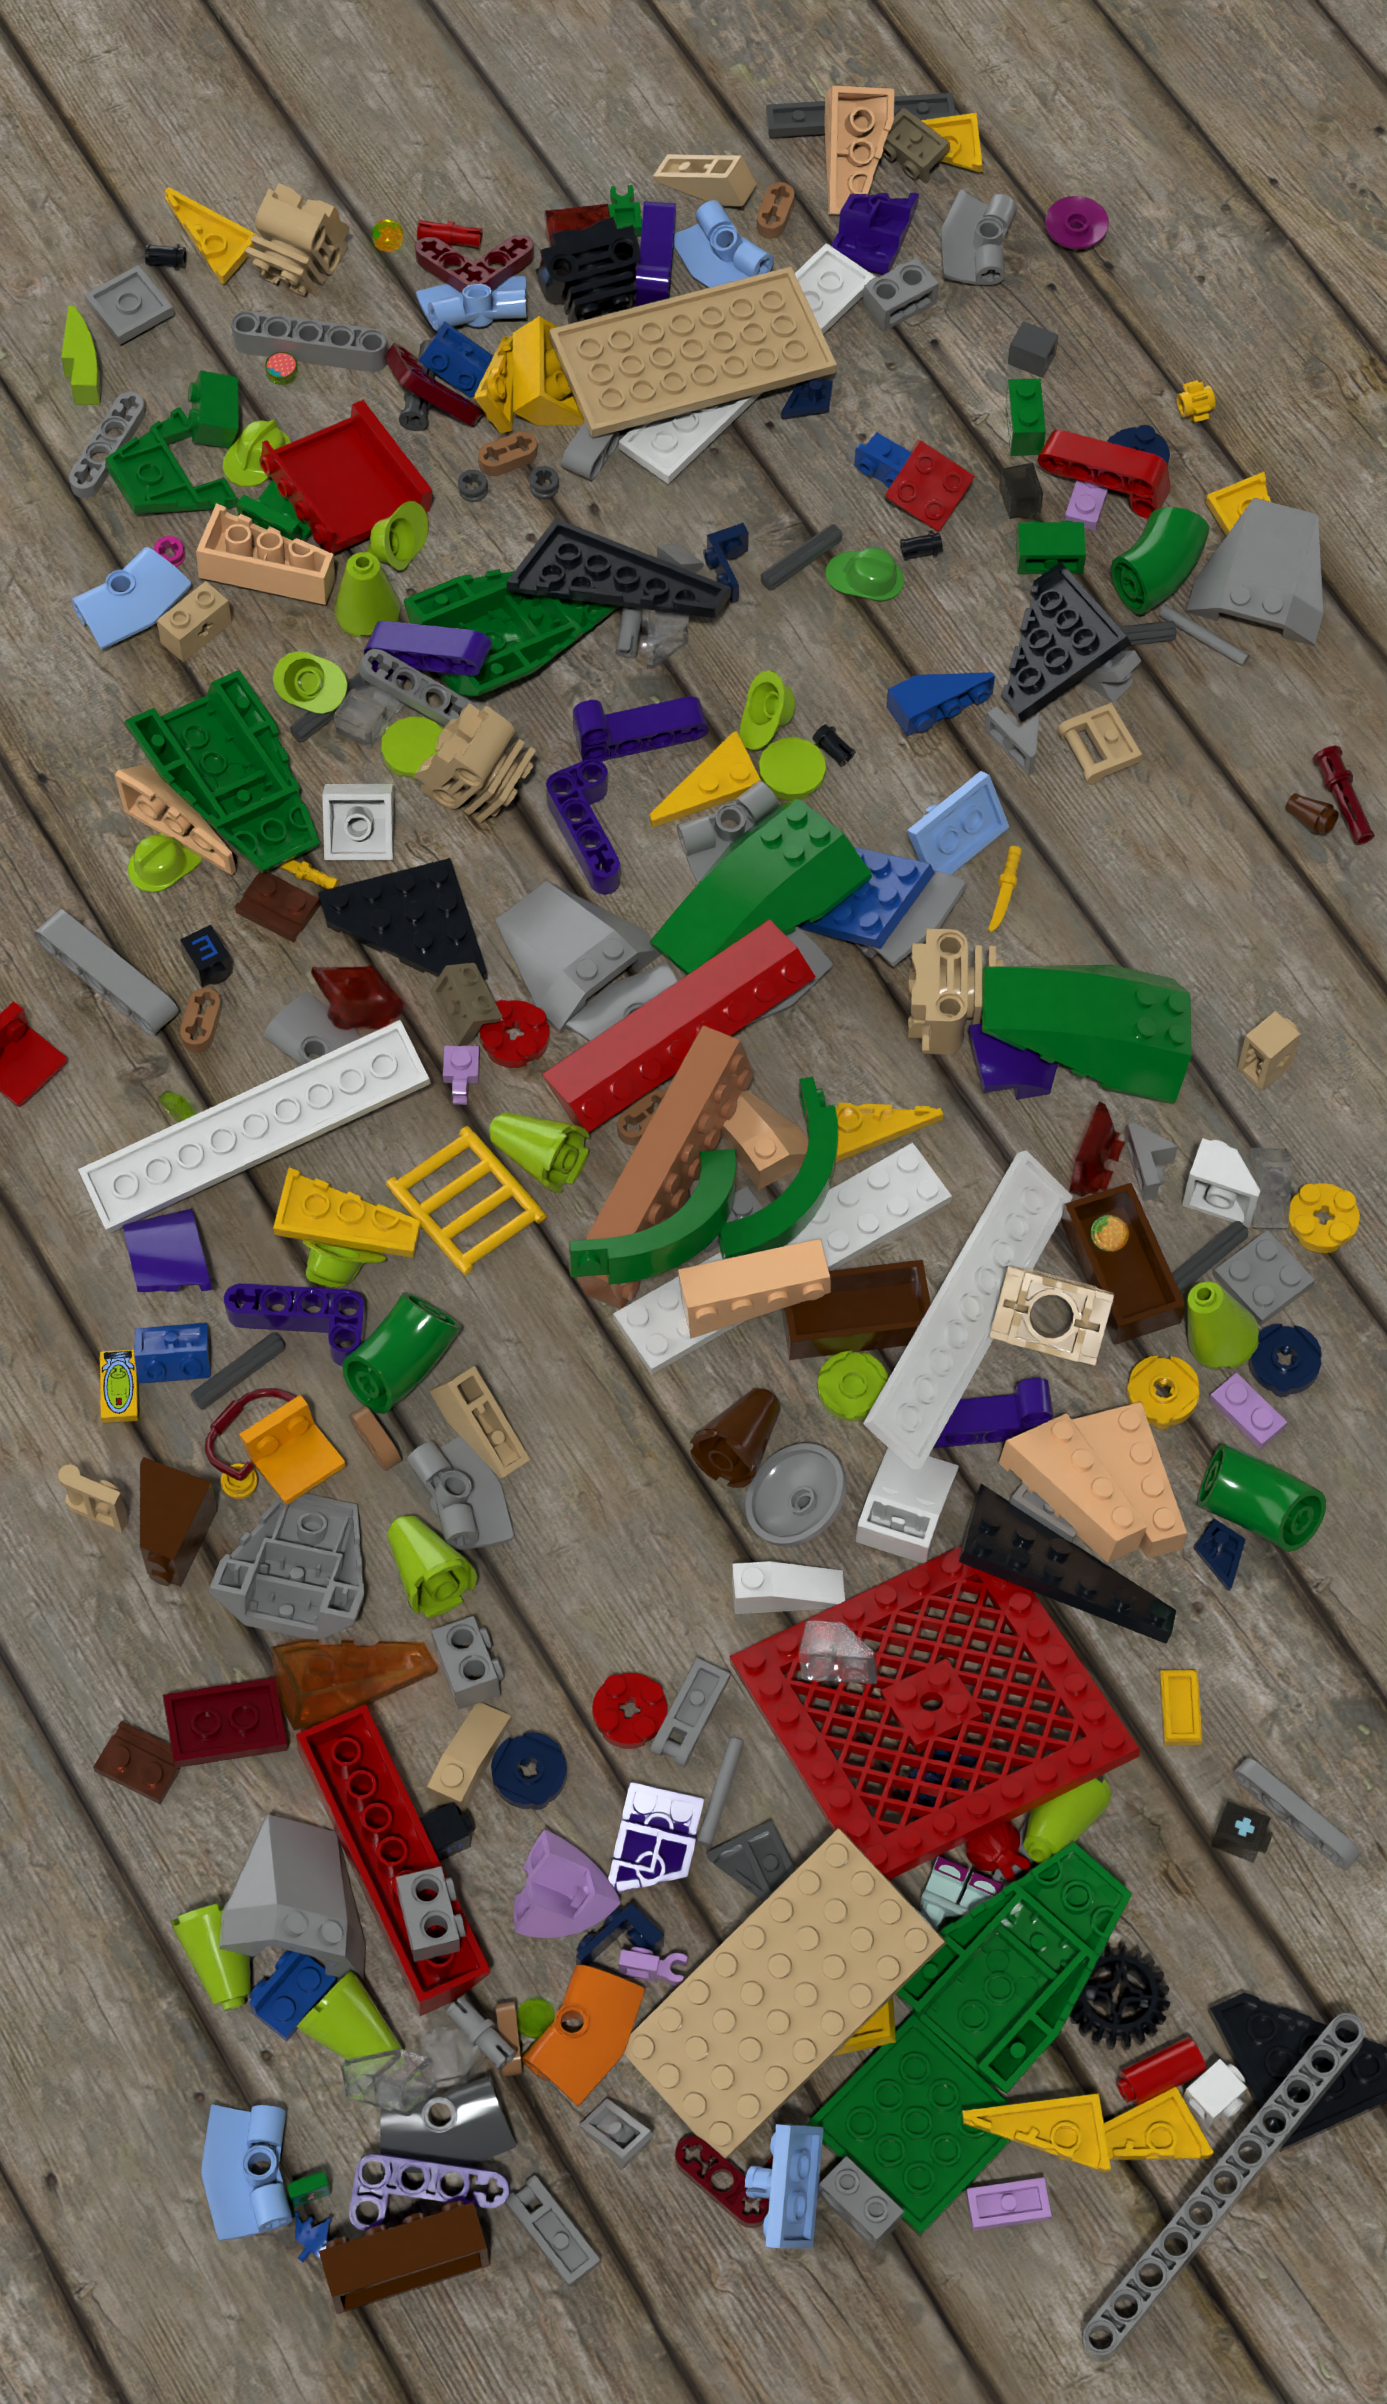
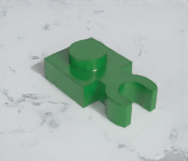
M628 185V193L624 196L618 195L615 186H611V204H608L609 218L614 217L617 229L633 225L636 236L641 235L642 218L640 203L634 202L633 186Z

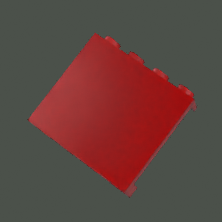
M364 400L352 404L350 418L275 450L267 440L262 442V454L259 462L263 472L267 476L270 475L277 484L280 495L290 501L298 519L302 522L305 521L311 529L312 536L317 544H322L326 551L332 554L371 537L373 526L378 521L391 517L407 501H415L421 504L426 513L430 511L433 490Z

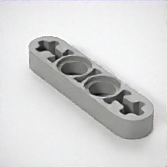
M125 392L119 395L69 475L71 490L74 495L80 498H90L96 495L110 474L105 467L106 460L96 462L91 457L97 452H105L110 455L131 440L146 414L144 400L138 393ZM112 428H121L124 431L121 436L115 438L107 435V432ZM88 476H90L91 482L85 481Z
M371 649L359 661L358 671L364 680L444 726L451 719L459 718L460 715L458 713L468 703L477 708L470 700L383 650ZM373 660L379 662V670L377 672L371 670V662ZM390 669H393L394 672L391 674L388 680H386L385 677L388 675V671ZM397 676H407L412 682V689L405 691L399 688L396 682ZM434 692L438 694L441 698V706L436 708L430 706L426 701V693ZM449 703H452L453 705L449 708L450 711L445 714L443 711L448 707Z
M1246 1758L1235 1769L1233 1775L1245 1790L1337 1867L1347 1870L1360 1856L1358 1848L1348 1837L1257 1761Z

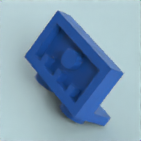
M444 321L430 345L422 354L420 362L467 396L473 397L493 355Z
M876 432L866 445L859 443L855 448L854 466L863 474L878 479L889 488L912 452Z
M207 1323L135 1328L134 1358L138 1382L143 1384L209 1378V1333Z
M289 1950L279 1958L275 1965L277 1970L269 1980H261L249 1996L251 1998L249 2002L251 2013L286 2042L297 2031L299 2022L337 1984V1979L334 1976L326 1975L325 1969L308 1955Z

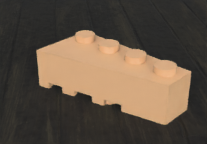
M216 503L196 550L199 578L326 605L335 583L334 554L298 538L294 540L281 536V531L270 526L268 529L255 525L252 523V518L242 514L238 517L227 512L226 507Z
M821 1239L678 1269L681 1301L691 1339L807 1300H816L825 1294L831 1293L830 1274Z
M1138 1402L1072 1419L1147 1526L1139 1545L1146 1557L1152 1558L1183 1550L1187 1531L1142 1403Z
M1067 1413L1006 1440L998 1463L1007 1472L1012 1470L1022 1480L1021 1485L1025 1483L1029 1487L1028 1491L1031 1494L1035 1491L1055 1511L1054 1515L1057 1518L1061 1516L1077 1530L1076 1535L1105 1562L1110 1563L1139 1548L1147 1526Z

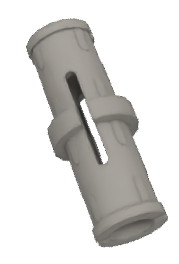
M461 1996L457 1999L458 2005L453 2002L447 2009V2016L451 2017L468 2035L467 2041L472 2047L478 2046L496 2065L498 2070L503 2069L506 2066L504 2062L507 2061L509 2064L517 2052L494 2030L495 2024L490 2019L485 2020L467 2001L465 1996Z

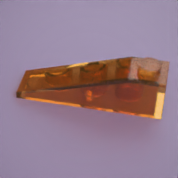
M304 1639L272 1646L270 1651L280 1705L293 1730L316 1726L362 1705L371 1704L436 1674L438 1670L424 1642L379 1641L375 1646H354V1640H341V1645H319V1639Z

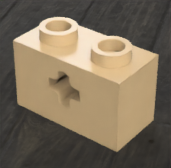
M207 581L157 620L160 643L182 662H185L232 623L229 600Z
M1274 1011L1245 1036L1237 1069L1261 1091L1265 1090L1292 1067L1300 1038L1296 1025L1288 1018H1283Z

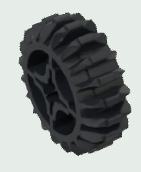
M1110 1945L1105 1946L1104 1957H1099L1072 2011L1076 2012L1070 2019L1072 2024L1084 2023L1080 2029L1081 2036H1087L1091 2031L1095 2034L1092 2042L1094 2045H1099L1102 2038L1108 2039L1107 2048L1109 2050L1114 2049L1116 2041H1121L1125 2051L1129 2050L1131 2038L1139 2046L1143 2045L1146 2040L1145 2034L1154 2037L1158 2031L1155 2024H1164L1166 2016L1161 2011L1168 2010L1170 2002L1162 1998L1168 1995L1169 1986L1158 1984L1164 1978L1163 1971L1151 1973L1150 1971L1154 1967L1155 1961L1149 1959L1144 1964L1141 1963L1142 1952L1140 1950H1136L1133 1957L1126 1956L1128 1950L1125 1945L1120 1947L1118 1955H1114ZM1115 1971L1111 1982L1106 1984L1097 1983V1986L1088 1985L1099 1974ZM1127 1974L1140 1982L1147 1995L1142 1994V1990L1135 1989L1129 1984ZM1119 1983V1993L1122 1994V2002L1119 2004L1116 2013V2003L1112 2001L1114 1997L1112 1995ZM1088 2001H1092L1093 2005L1105 2010L1107 2022L1094 2013ZM1138 2009L1147 2010L1140 2019L1129 2024L1120 2025V2020L1124 2013L1137 2012Z

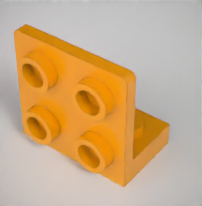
M301 1395L239 1434L248 1459L286 1505L346 1466L341 1455L315 1425L309 1406Z

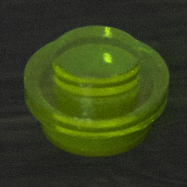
M531 1999L524 2002L516 2013L519 2031L529 2038H539L555 2020L551 2006L540 1999Z

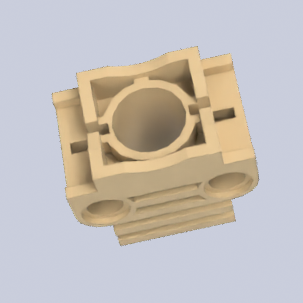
M278 183L275 191L268 189L256 215L255 227L263 238L253 235L251 242L258 250L247 246L245 253L252 260V266L261 272L260 276L273 284H277L278 281L290 285L289 289L301 296H305L307 292L317 297L319 290L313 282L323 285L325 279L319 271L331 275L338 267L348 246L345 238L350 228L345 222L340 221L339 212L335 206L320 200L309 199L303 205L302 196L297 194L292 188Z
M468 703L462 709L459 718L451 719L445 725L437 739L435 748L437 753H433L429 759L421 764L414 777L423 783L419 789L442 806L450 809L459 808L474 794L464 812L471 815L485 802L475 818L476 821L481 823L489 815L495 817L502 809L501 805L507 807L518 792L514 786L520 777L525 779L531 771L533 763L530 762V759L536 750L530 746L515 760L525 743L519 738L503 752L515 733L512 724L487 705L480 711Z
M926 928V944L912 943L911 949L913 966L909 969L908 993L911 997L908 1038L922 1039V1054H953L963 1044L966 1019H971V1025L980 1024V1019H982V969L984 968L982 967V945H975L973 965L968 967V942L961 932L952 929ZM989 946L986 966H1003V960L996 959V946Z
M1008 1265L989 1337L1005 1341L1008 1344L1095 1366L1114 1293L1098 1289L1097 1286L1030 1268L1024 1269ZM1046 1295H1058L1064 1298L1071 1305L1073 1311V1319L1070 1325L1057 1333H1046L1040 1330L1033 1323L1031 1317V1308L1039 1298Z

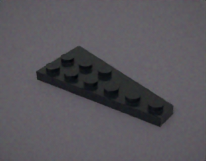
M557 518L553 520L506 582L508 592L715 618L731 597V587Z
M983 1484L980 1485L976 1493L959 1558L960 1563L1167 1644L1173 1631L1176 1615L1174 1608L1074 1543L1061 1537Z

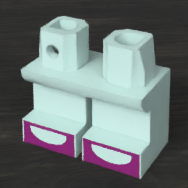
M938 1856L931 1877L921 1897L920 1914L938 1931L943 1919L951 1923L956 1922L982 1902L984 1903L1000 1893L1005 1888V1885L975 1872L972 1873L967 1884L969 1869ZM966 1884H967L966 1891H965V1893H964V1895H963V1897H962V1899H961L960 1904L958 1905L957 1903H958V1901H959V1899H960V1897H961V1895H962V1892H963V1890H964V1888H965V1886H966Z

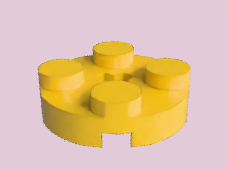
M1326 1183L1302 1186L1300 1191L1293 1197L1287 1213V1226L1290 1232L1293 1231L1294 1235L1299 1239L1298 1243L1304 1248L1317 1253H1332L1347 1242L1350 1243L1355 1237L1360 1221L1355 1196L1350 1191ZM1326 1212L1333 1220H1328L1326 1225L1319 1223V1218L1315 1217L1314 1214Z
M1159 1355L1145 1358L1134 1367L1130 1374L1126 1398L1129 1405L1141 1402L1148 1423L1162 1430L1187 1420L1196 1409L1200 1392L1198 1376L1188 1363L1177 1357L1170 1356V1359L1158 1358ZM1159 1385L1162 1388L1167 1385L1170 1386V1397L1158 1396L1155 1386Z

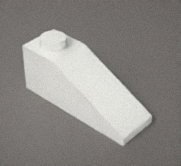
M771 1561L735 1563L732 1565L734 1614L829 1609L845 1601L843 1570Z

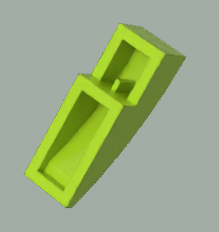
M68 305L61 355L65 377L71 378L74 404L100 405V374L92 337L77 308L73 305Z

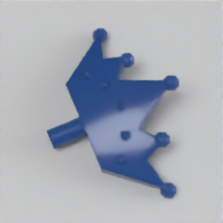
M294 2212V2217H296L295 2239L306 2247L298 2259L304 2262L312 2252L321 2260L319 2251L326 2249V2244L330 2242L328 2241V2230L332 2219L328 2217L326 2222L312 2228L313 2217H309L306 2222L302 2223L299 2218V2212Z

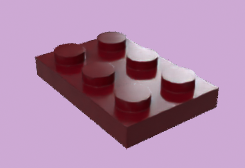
M275 1677L163 1694V1705L174 1768L287 1751V1740Z

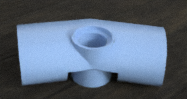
M712 200L704 203L699 207L695 215L699 223L675 233L674 247L691 275L708 288L768 273L772 268L773 255L742 237L719 201Z
M511 276L492 291L487 285L472 284L465 287L461 293L449 284H443L416 292L418 302L426 318L436 331L439 330L444 321L452 327L465 323L473 327H481L490 324L493 319L527 318L525 276Z
M144 547L122 570L110 573L106 578V583L72 598L71 604L83 626L88 625L99 648L103 650L156 624L157 620L191 588V581L160 554L148 547Z
M214 2104L210 2107L201 2176L219 2241L261 2234L284 2227L293 2220L279 2168L286 2111L284 2109L269 2105L253 2106L251 2112ZM259 2161H266L271 2164L270 2169L263 2175H255L250 2172L252 2166Z

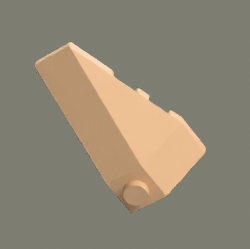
M831 86L825 92L828 215H840V211L850 194L868 195L876 167L884 150L883 147L894 121V89Z
M146 765L120 769L114 774L125 813L167 837H175L186 849L230 875L236 872L233 854L203 817L159 776L157 771Z
M742 1090L737 1099V1107L733 1117L730 1120H726L720 1130V1137L729 1149H735L736 1159L758 1190L800 1168L808 1149V1139L800 1127L749 1090Z

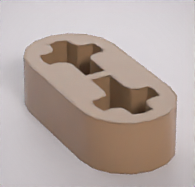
M777 182L768 187L757 213L756 228L761 236L773 239L779 237L784 232L794 207L795 192L791 185L785 182ZM784 196L779 205L775 204L776 199ZM772 216L776 217V221H773L771 225L766 224L770 222Z
M521 431L485 444L478 453L480 470L488 476H498L530 464L536 459L538 453L536 438L529 432ZM522 445L525 449L528 448V450L523 451L521 448L517 447ZM493 456V458L498 461L493 463V461L491 459H488V457Z
M197 989L189 998L180 1028V1035L183 1046L190 1052H204L213 1042L222 1011L219 994L214 989ZM205 1000L211 1001V1005L206 1007L205 1014L201 1015L200 1005H203ZM200 1025L202 1035L198 1036L197 1040H192L191 1035L196 1033L197 1027Z
M660 1089L650 1092L619 1116L617 1132L622 1142L631 1146L639 1143L655 1113L653 1112L654 1104H660L667 1092L666 1090ZM630 1123L635 1126L639 1123V1131L636 1132L631 1129L627 1132V1124Z
M363 1406L349 1415L357 1434L384 1471L401 1462V1457L393 1442L367 1406Z
M515 2002L496 2004L498 2033L517 2052L509 2064L507 2061L504 2062L506 2066L502 2069L503 2077L523 2075Z

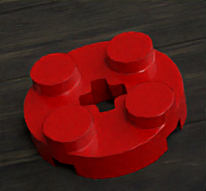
M496 1001L495 1003L502 1018L499 1022L483 1024L480 1028V1042L482 1048L488 1053V1057L494 1063L507 1068H521L527 1066V1062L535 1058L538 1060L542 1057L548 1048L550 1039L549 1025L545 1012L541 1008L525 1001ZM517 1028L524 1035H518L515 1040H511L507 1031Z
M613 1674L605 1680L604 1684L595 1694L592 1705L593 1721L598 1731L603 1734V1738L608 1743L624 1749L642 1747L646 1742L656 1737L667 1716V1701L663 1694V1689L660 1684L641 1674ZM628 1703H634L635 1707L641 1711L640 1714L634 1713L631 1719L625 1718L624 1711L620 1710V1708Z

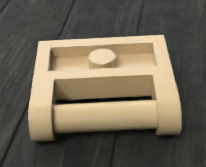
M1112 703L1066 720L1057 728L1061 739L1067 740L1084 770L1083 776L1088 784H1095L1102 780L1104 776L1140 763L1142 760L1141 751ZM1086 730L1103 761L1095 763L1078 732Z
M68 1464L63 1466L59 1470L58 1478L60 1484L66 1488V1503L69 1510L119 1532H123L129 1519L119 1488L105 1480H100L98 1483L81 1476L80 1470L75 1465Z

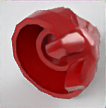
M1011 1821L963 1843L965 1854L974 1867L983 1871L999 1869L1008 1882L1012 1883L1015 1880L1012 1869L1014 1865L1024 1870L1030 1869V1862L1018 1853L1020 1833Z

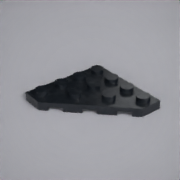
M1061 562L1033 582L1031 589L1033 597L1030 607L1025 610L1020 628L1022 633L1019 646H1015L1009 666L1011 671L1008 684H1004L1001 694L1005 704L1021 722L1028 719L1131 645L1128 636Z
M450 858L318 892V898L320 899V905L328 928L338 933L343 931L357 938V942L380 953L385 951L399 958L401 963L422 973L426 971L439 977L447 965L475 963L483 979H488L486 967Z
M1242 1993L1211 2007L1209 2014L1237 2069L1245 2078V2085L1260 2111L1328 2025L1314 2021L1312 2017L1283 2006L1279 2008L1260 2001L1258 1997ZM1339 2028L1335 2032L1337 2038L1344 2043H1350L1357 2039L1356 2033L1343 2028ZM1364 2039L1359 2052L1279 2151L1282 2152L1387 2104V2045L1383 2046ZM1325 2057L1315 2058L1311 2062L1313 2068L1320 2073H1326L1333 2069L1332 2063ZM1293 2087L1287 2092L1288 2097L1295 2103H1303L1309 2099L1308 2093L1301 2087ZM1269 2117L1264 2120L1271 2133H1279L1285 2128L1284 2123L1277 2117Z

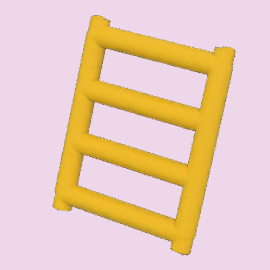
M465 1126L460 1130V1137L401 1178L392 1177L386 1182V1186L413 1218L421 1221L422 1229L464 1276L472 1272L474 1269L473 1264L534 1221L540 1224L547 1218V1215L538 1203L469 1126ZM469 1147L481 1160V1162L422 1203H419L408 1191L412 1186ZM490 1172L503 1185L442 1229L430 1216L432 1212ZM513 1196L525 1211L463 1254L451 1239Z

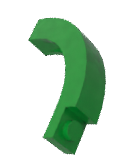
M813 1076L799 1079V1099L808 1134V1149L800 1171L789 1187L765 1208L739 1220L727 1222L718 1234L722 1260L784 1247L806 1228L817 1214L827 1196L836 1167L838 1119L835 1104L826 1106L823 1089H816Z
M735 1149L700 1151L699 1182L693 1195L678 1212L660 1224L647 1230L621 1237L569 1241L570 1276L607 1275L609 1285L628 1283L662 1274L680 1266L700 1253L717 1237L731 1213L736 1183Z

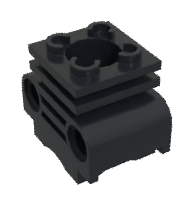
M614 217L597 221L594 225L585 229H566L552 233L551 247L540 250L542 257L540 268L536 269L535 272L544 297L553 303L565 302L564 311L566 315L569 314V324L631 308L637 290L635 283L631 284L640 255V246L633 225L617 229Z

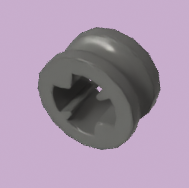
M548 466L535 468L529 477L532 495L543 500L554 497L559 489L558 473ZM543 480V486L538 485V481ZM545 480H549L550 484L545 486Z
M472 469L463 472L458 478L460 496L468 502H479L484 499L488 493L486 476L479 470ZM472 482H476L479 487L476 488L474 486V489L470 490L467 488V484L469 483L472 486Z

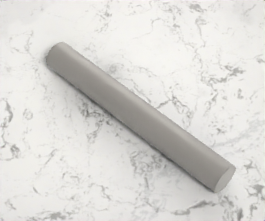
M1165 605L1160 611L1159 617L1166 621H1174L1176 627L1241 666H1244L1248 661L1249 654L1169 606Z
M730 1738L697 1839V1844L710 1848L744 1745V1742L740 1739Z

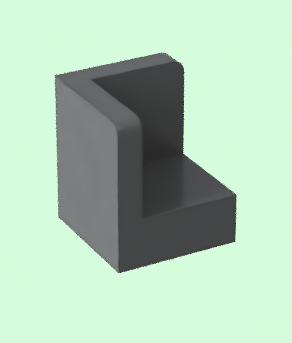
M1023 322L1010 343L1008 364L1043 378L1056 355L1058 335Z

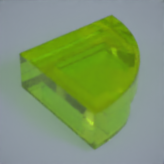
M165 1091L158 1097L160 1103L178 1123L195 1115L185 1098L181 1095Z

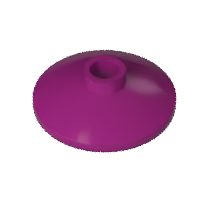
M1069 196L1056 201L1048 209L1045 218V227L1049 236L1058 244L1072 249H1085L1098 244L1105 237L1109 226L1108 215L1104 208L1096 201L1082 196Z

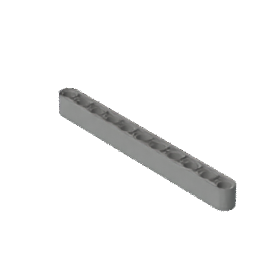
M1343 2013L1331 2021L1089 2321L1083 2331V2348L1089 2358L1104 2362L1115 2356L1359 2052L1365 2036V2027L1359 2017L1350 2013ZM1347 2027L1356 2033L1357 2039L1350 2043H1344L1337 2038L1335 2032L1339 2028ZM1325 2057L1332 2063L1333 2069L1326 2073H1320L1313 2068L1311 2062L1315 2058ZM1293 2087H1301L1308 2093L1309 2099L1303 2103H1295L1288 2097L1287 2092ZM1269 2117H1277L1284 2123L1285 2128L1279 2133H1271L1264 2128L1263 2121ZM1245 2147H1252L1259 2152L1261 2158L1256 2163L1248 2164L1240 2159L1238 2153ZM1226 2177L1235 2183L1236 2189L1230 2194H1221L1215 2189L1214 2182L1219 2178ZM1195 2208H1204L1210 2213L1212 2219L1205 2225H1197L1190 2219L1189 2214ZM1177 2238L1186 2244L1187 2250L1182 2255L1173 2256L1165 2250V2243L1169 2239ZM1154 2269L1159 2272L1162 2281L1155 2287H1148L1141 2282L1140 2274L1144 2270ZM1129 2300L1136 2305L1137 2312L1133 2317L1122 2318L1115 2312L1114 2307L1119 2301ZM1104 2331L1111 2336L1112 2343L1106 2349H1096L1090 2343L1089 2338L1094 2332Z

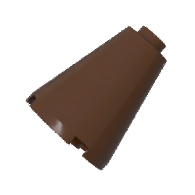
M752 1389L693 1436L690 1442L694 1446L690 1451L691 1456L706 1475L715 1481L720 1476L730 1481L727 1486L732 1488H744L752 1482L781 1410L775 1394L767 1389Z

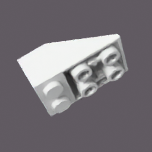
M888 1448L859 1519L856 1542L916 1562L926 1563L959 1465L928 1456L921 1469L911 1470Z

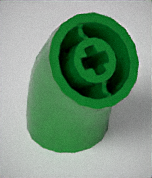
M1163 507L1154 510L1149 515L1147 524L1136 543L1112 561L1111 576L1115 590L1121 601L1130 611L1142 615L1153 609L1173 594L1189 577L1201 557L1209 534L1210 526L1203 517L1188 509L1178 507Z
M403 1292L376 1330L344 1359L342 1370L348 1388L361 1404L367 1406L369 1410L385 1414L401 1402L429 1374L461 1330V1325L429 1302L410 1293Z
M1223 1443L1218 1447L1207 1467L1200 1486L1197 1506L1227 1519L1268 1540L1279 1548L1290 1552L1306 1545L1316 1534L1326 1512V1498L1323 1492L1299 1478Z

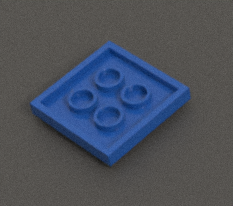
M854 847L871 871L873 878L822 918L813 923L807 920L799 924L801 930L881 949L935 872L929 863Z

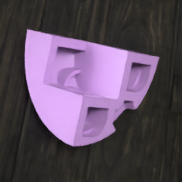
M544 1829L530 1851L523 1870L529 1876L526 1879L525 1888L520 1894L515 1896L513 1917L515 1933L536 1938H556L573 1935L591 1928L604 1920L620 1905V1900L607 1877L585 1854L566 1840Z

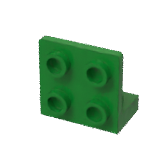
M274 480L270 482L258 499L254 500L243 494L236 503L238 516L242 514L252 518L253 524L268 529L269 526L281 531V536L290 540L298 538L305 542L312 533L305 521L302 522L298 519L290 501L280 495Z

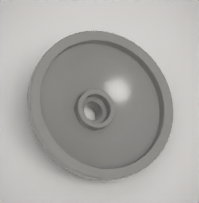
M812 1443L791 1445L768 1458L757 1470L746 1494V1516L754 1532L766 1542L784 1547L800 1545L820 1535L834 1521L845 1499L847 1481L841 1462L828 1449Z

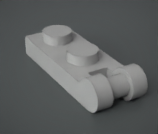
M696 1658L653 1741L650 1751L659 1756H662L664 1753L674 1758V1763L686 1767L705 1726L730 1680V1673ZM673 1732L685 1736L681 1745L670 1740Z
M534 2175L525 2182L526 2187L517 2194L511 2192L504 2204L570 2288L599 2266L601 2260L540 2180ZM536 2199L541 2204V2207L530 2214L525 2206Z

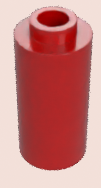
M1187 2037L1119 2071L1121 2080L1117 2081L1116 2085L1123 2100L1126 2103L1132 2101L1137 2107L1174 2087H1178L1202 2075L1207 2071V2068L1197 2045L1190 2037Z

